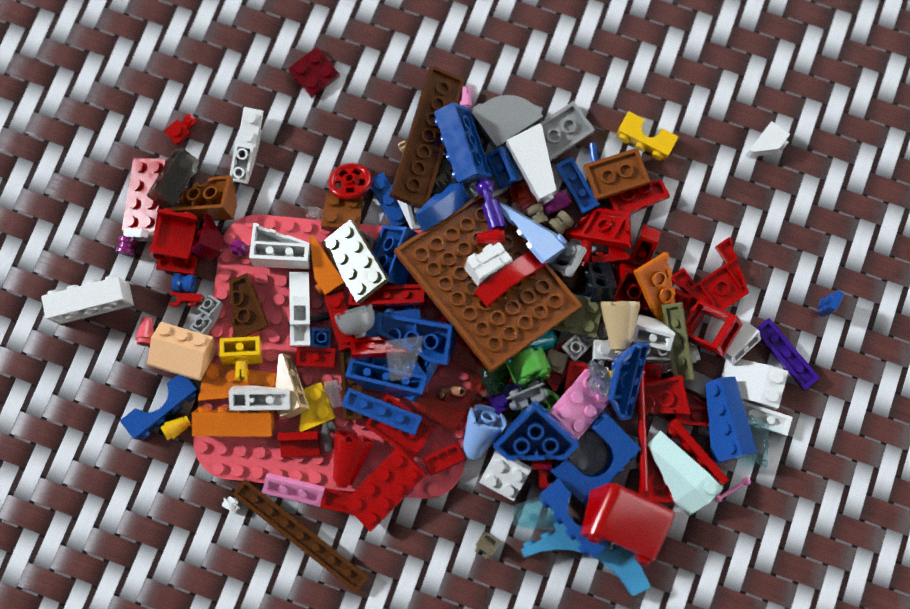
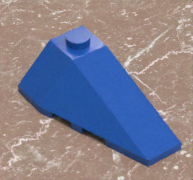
M378 312L376 333L394 343H398L428 362L448 365L458 332L451 323Z

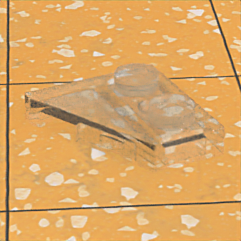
M423 336L385 341L390 381L412 377L424 340Z

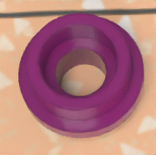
M234 240L229 245L231 252L236 256L241 257V255L245 256L248 253V246L240 240Z

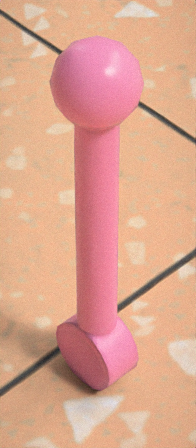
M745 477L741 483L721 495H716L715 501L721 502L722 498L740 487L750 485V478Z

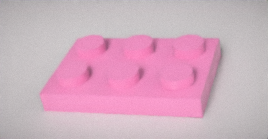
M585 369L549 412L579 439L610 402L607 396L608 389L589 369Z

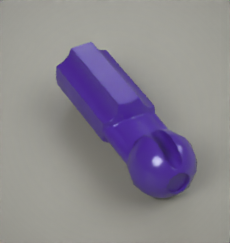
M483 178L477 182L476 191L480 196L484 197L485 203L482 205L489 230L497 228L504 230L507 225L499 201L493 199L492 196L495 190L494 184L491 180Z

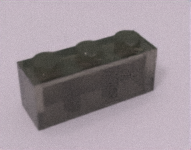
M183 147L174 150L146 196L162 208L176 206L180 201V194L189 185L190 177L194 176L197 172V166L200 161Z

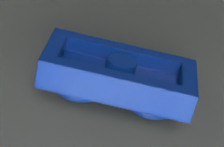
M836 290L822 297L817 305L819 307L817 314L825 317L837 311L845 293Z

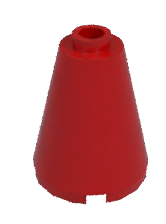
M336 431L333 481L336 482L337 486L347 488L348 485L353 484L373 447L374 440L364 435L363 438L357 436L358 433Z

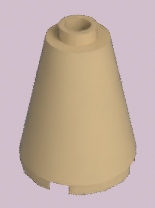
M601 302V310L610 349H615V353H622L632 345L640 302Z

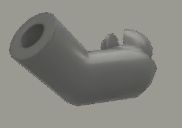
M333 421L325 422L322 425L321 440L326 451L334 449L330 432L336 430Z

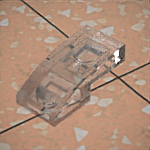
M591 359L587 364L591 374L586 380L590 390L606 399L609 395L610 387L608 370Z

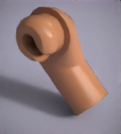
M442 386L439 388L437 396L442 400H446L448 395L462 397L466 391L461 386Z

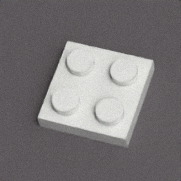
M496 450L479 483L514 501L532 467L519 460L508 461Z

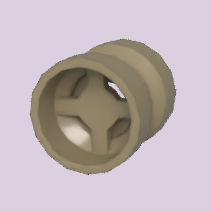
M541 203L525 209L526 216L542 226L549 221L543 213L544 208Z
M561 210L557 217L548 221L547 224L557 235H562L566 228L574 225V222L565 211Z

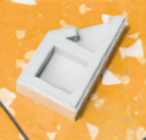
M124 229L125 237L133 238L137 241H153L155 232L142 229Z

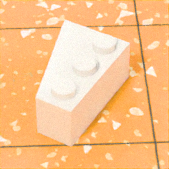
M253 222L249 254L253 267L310 270L312 252L308 242L289 235L285 236L277 233L276 230H269Z

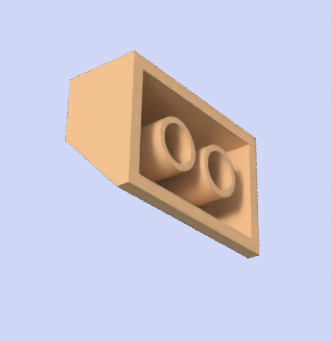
M160 322L151 337L147 365L200 381L216 354L217 347L214 338L211 336Z

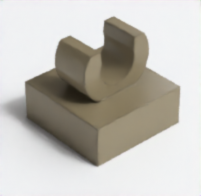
M483 531L475 545V552L478 553L480 549L486 552L484 558L487 559L489 556L494 555L501 541Z

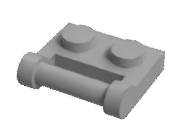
M565 243L568 246L566 251L553 263L547 264L554 272L561 273L566 277H572L587 249L581 245ZM558 262H561V263H566V264H568V265L561 266V265H557V263H558Z

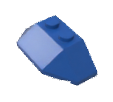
M637 342L618 354L612 362V374L607 383V396L621 420L632 419L649 349V342Z
M413 356L350 358L345 378L365 389L399 397H413L423 395L427 375Z

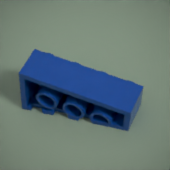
M720 377L705 383L712 461L715 464L727 463L756 454V446L736 377Z

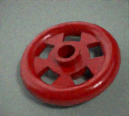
M344 164L337 167L330 174L328 188L339 199H358L370 190L373 182L372 174L368 168L361 164ZM354 171L360 172V174L357 175L354 173ZM344 172L347 173V174H345L343 177H340V176H339L340 174H342V173H344ZM360 180L365 181L363 186L359 185ZM341 182L342 187L337 188L336 184Z

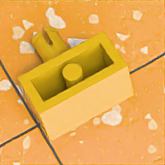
M260 336L220 338V359L222 365H235L236 381H241V377H243V381L248 380V364H262Z

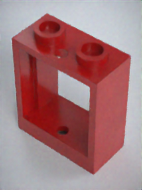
M699 300L690 309V313L685 320L689 342L722 357L743 325L738 316ZM705 314L725 322L712 343L693 336Z

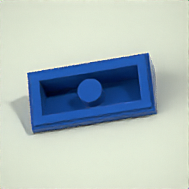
M499 147L486 155L500 189L521 181L506 147Z

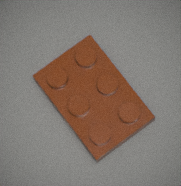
M638 148L587 163L583 166L596 201L650 184V179Z

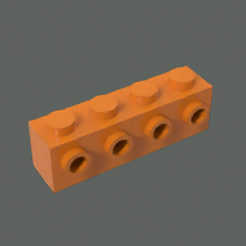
M199 406L198 409L192 412V436L272 437L275 433V410H229V406H220L218 409H210V406Z

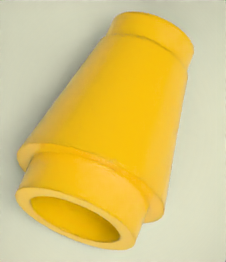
M187 416L164 422V425L160 427L166 439L169 440L176 438L192 425Z

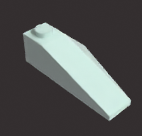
M659 431L647 443L655 464L659 467L664 477L663 480L672 494L673 501L687 516L692 515L707 505L723 489L706 470L662 431Z

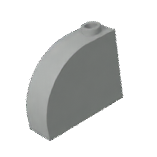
M514 95L494 97L483 104H477L471 111L474 123L494 150L506 146L508 139L541 123L543 115L531 102Z

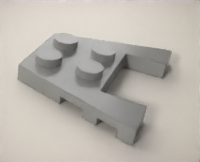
M606 406V407L603 409V411L598 415V417L593 421V423L599 418V416H600L602 413H605V414H607V415H609V416L611 415V413H610V411L608 410V407H607V406ZM589 426L579 438V447L568 459L581 473L593 474L605 466L608 459V450L602 439ZM636 459L629 461L624 466V470L639 468Z

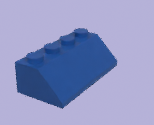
M453 102L434 111L435 123L440 129V138L446 147V157L452 165L454 179L458 183L468 184L483 178H492L470 108Z

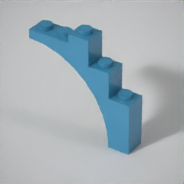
M557 522L552 524L555 530L554 533L551 530L540 535L542 539L536 542L531 539L523 543L524 547L520 549L524 557L555 549L582 552L578 549L580 544L577 540L572 541L565 533L567 528L564 524L559 525ZM613 544L611 545L613 549L610 550L609 546H607L594 557L618 576L630 595L635 596L651 588L641 566L634 559L635 554Z

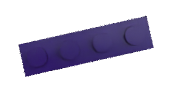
M770 318L756 327L760 331L762 343L784 369L788 371L789 375L803 391L820 379Z

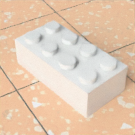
M116 275L107 276L102 281L91 280L82 286L71 285L62 291L51 290L47 292V295L41 296L45 318L59 325L134 306L130 284Z

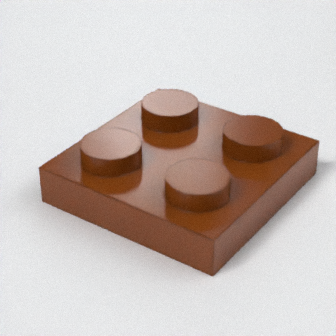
M326 193L321 229L336 231L351 219L360 230L364 196L354 200H343L335 197L332 193Z

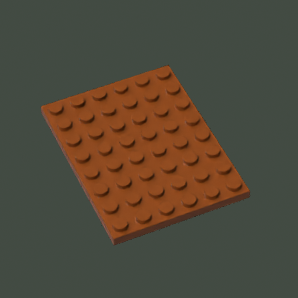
M478 195L446 219L420 232L395 248L394 254L491 373L581 309L583 305L547 264L534 275H529L503 293L501 298L486 308L474 293L480 286L475 284L472 277L465 270L467 258L474 253L480 254L487 246L477 245V233L489 231L482 208L485 200L484 197ZM504 216L507 227L504 229L505 245L502 246L513 262L531 250L526 245L529 241L519 236L516 232L517 227L513 226Z

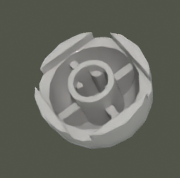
M369 304L367 308L364 305L347 310L343 315L339 313L334 316L341 332L346 335H355V338L366 336V331L372 328L375 321L372 304Z

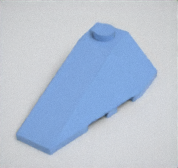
M500 204L504 216L513 226L517 225L516 232L519 236L529 241L526 243L527 247L542 264L553 263L566 251L568 246L565 243L567 241L561 234L557 235L555 232L510 206Z

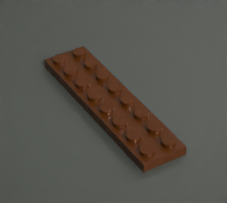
M433 65L429 67L389 197L419 209L430 199L445 149L440 138V129L435 123L434 111L453 102L458 104L465 79Z

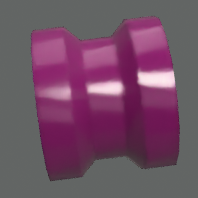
M119 236V246L116 247L115 252L122 255L135 256L134 247L138 241L133 238Z

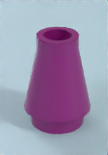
M564 190L558 191L551 201L543 205V208L550 215L569 207L572 201Z

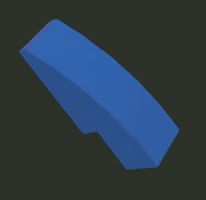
M463 183L450 184L441 194H434L415 213L422 231L446 219L469 200Z

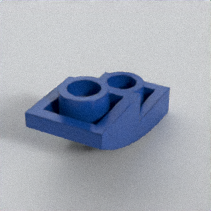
M310 328V346L304 347L330 348L332 329Z

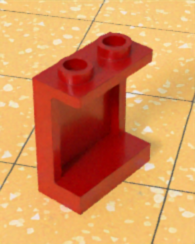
M170 208L159 209L153 242L149 247L150 258L189 265L198 224L197 216L190 212H175Z

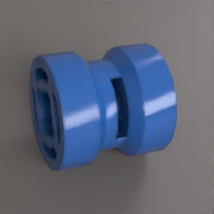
M174 273L172 291L194 293L196 286L195 275L188 274L183 276L181 273Z

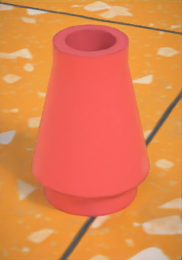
M142 317L135 340H137L136 344L150 346L151 337L154 334L153 318Z

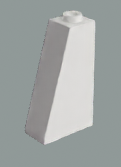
M541 123L508 139L506 142L508 151L538 204L551 201L556 193Z

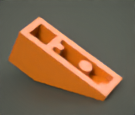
M314 235L310 236L314 279L317 282L315 287L320 295L325 294L327 296L336 293L345 287L346 284Z

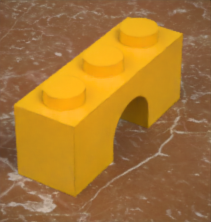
M628 111L616 133V137L623 143L634 145L641 152L646 151L652 154V157L657 160L666 161L679 136L662 128L657 136L647 137L641 129L645 119Z

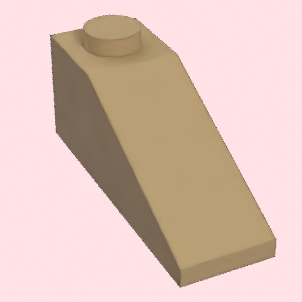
M283 353L280 354L276 388L290 389V410H277L280 417L291 419L310 408L293 357Z

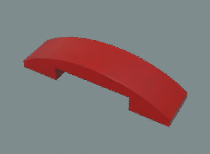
M530 251L502 268L476 289L474 293L487 308L501 298L503 293L529 275H534L547 264H542Z

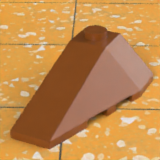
M231 175L214 176L209 178L208 182L192 184V188L186 190L179 189L165 194L162 209L170 208L179 213L190 212L197 216L198 219H203L206 214H209L216 221L234 219L237 206L233 177Z

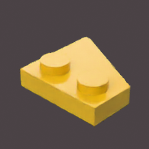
M322 382L303 389L310 409L302 412L300 415V432H305L336 419Z

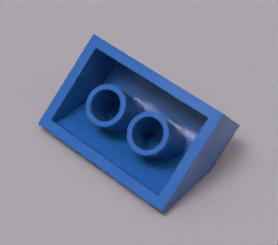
M383 225L373 253L390 280L385 285H406L410 272L394 254L395 248L419 234L408 227Z

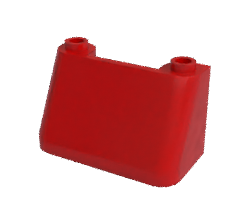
M606 484L590 490L581 536L588 538L589 542L599 544L600 541H610L635 553L634 559L638 561L639 565L649 566L656 560L673 523L675 512L621 485Z

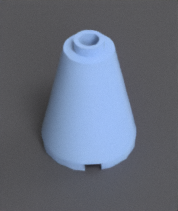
M481 404L470 408L462 452L467 459H479L507 425L506 419L501 413L500 416L496 414V409Z

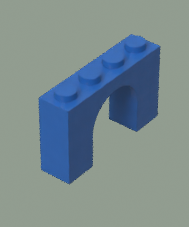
M602 413L590 426L607 446L608 459L605 466L596 473L584 474L566 459L557 460L552 465V470H549L585 506L588 504L590 490L610 484V480L615 475H619L624 470V466L637 457L638 451L641 449L605 413Z

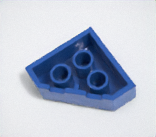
M535 399L494 441L493 447L508 461L519 459L566 460L579 447V439Z

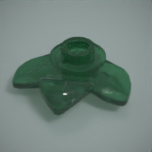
M503 363L491 373L487 368H482V383L486 386V390L490 395L495 397L500 395L511 377L509 369L506 368V363Z

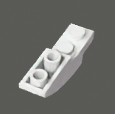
M248 107L243 109L238 142L235 143L230 175L235 182L245 184L249 182L262 133L260 129L263 110Z
M289 272L290 347L310 346L309 272Z
M592 340V360H608L613 362L615 357L620 354L615 353V349H610L609 340ZM649 346L645 362L671 361L670 352Z

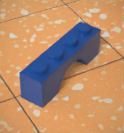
M176 375L167 383L168 397L161 408L153 412H144L135 408L123 417L120 422L133 439H146L151 434L150 431L156 426L157 428L162 426L164 422H167V417L171 414H177L182 410V405L187 401L190 403L198 397L197 393L200 392V389L191 378Z
M559 478L539 493L541 496L539 501L546 509L550 507L554 512L552 517L559 525L564 524L567 528L565 533L572 541L577 540L580 544L578 549L585 557L589 555L591 558H594L611 543L605 540L595 544L589 542L588 538L581 536L582 527L575 524L568 513V502L572 494Z

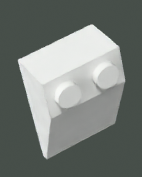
M725 359L721 377H736L742 401L770 410L779 409L788 375L787 370L743 359L732 365Z

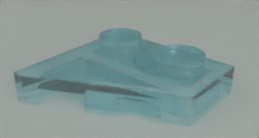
M750 415L748 422L757 453L746 456V458L767 467L769 424Z
M541 496L514 506L512 525L552 530V515L554 512L550 507L546 509L539 501Z

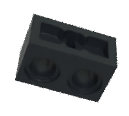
M588 262L586 270H583V281H586V294H589L590 301L614 302L617 285L611 263Z

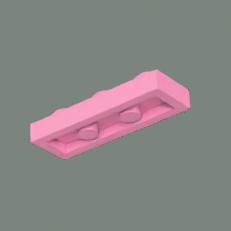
M267 473L262 493L320 507L325 487Z

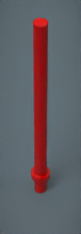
M643 370L637 395L639 447L641 448L639 450L640 490H649L644 383L646 370Z

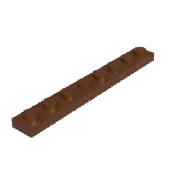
M244 479L232 494L355 593L360 590L369 578L367 574L266 494L262 493L261 490L247 479Z

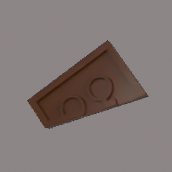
M245 273L230 280L232 338L247 337L269 327L249 274Z

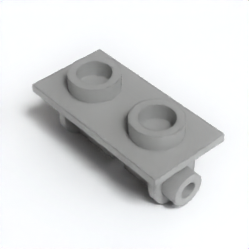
M539 381L528 384V389L521 391L519 388L509 392L510 396L506 398L507 400L512 399V403H509L511 410L518 411L529 406L527 401L529 397L532 402L535 399L538 402L545 400V397L549 395L546 388L543 390L541 388L544 386V383L539 384Z

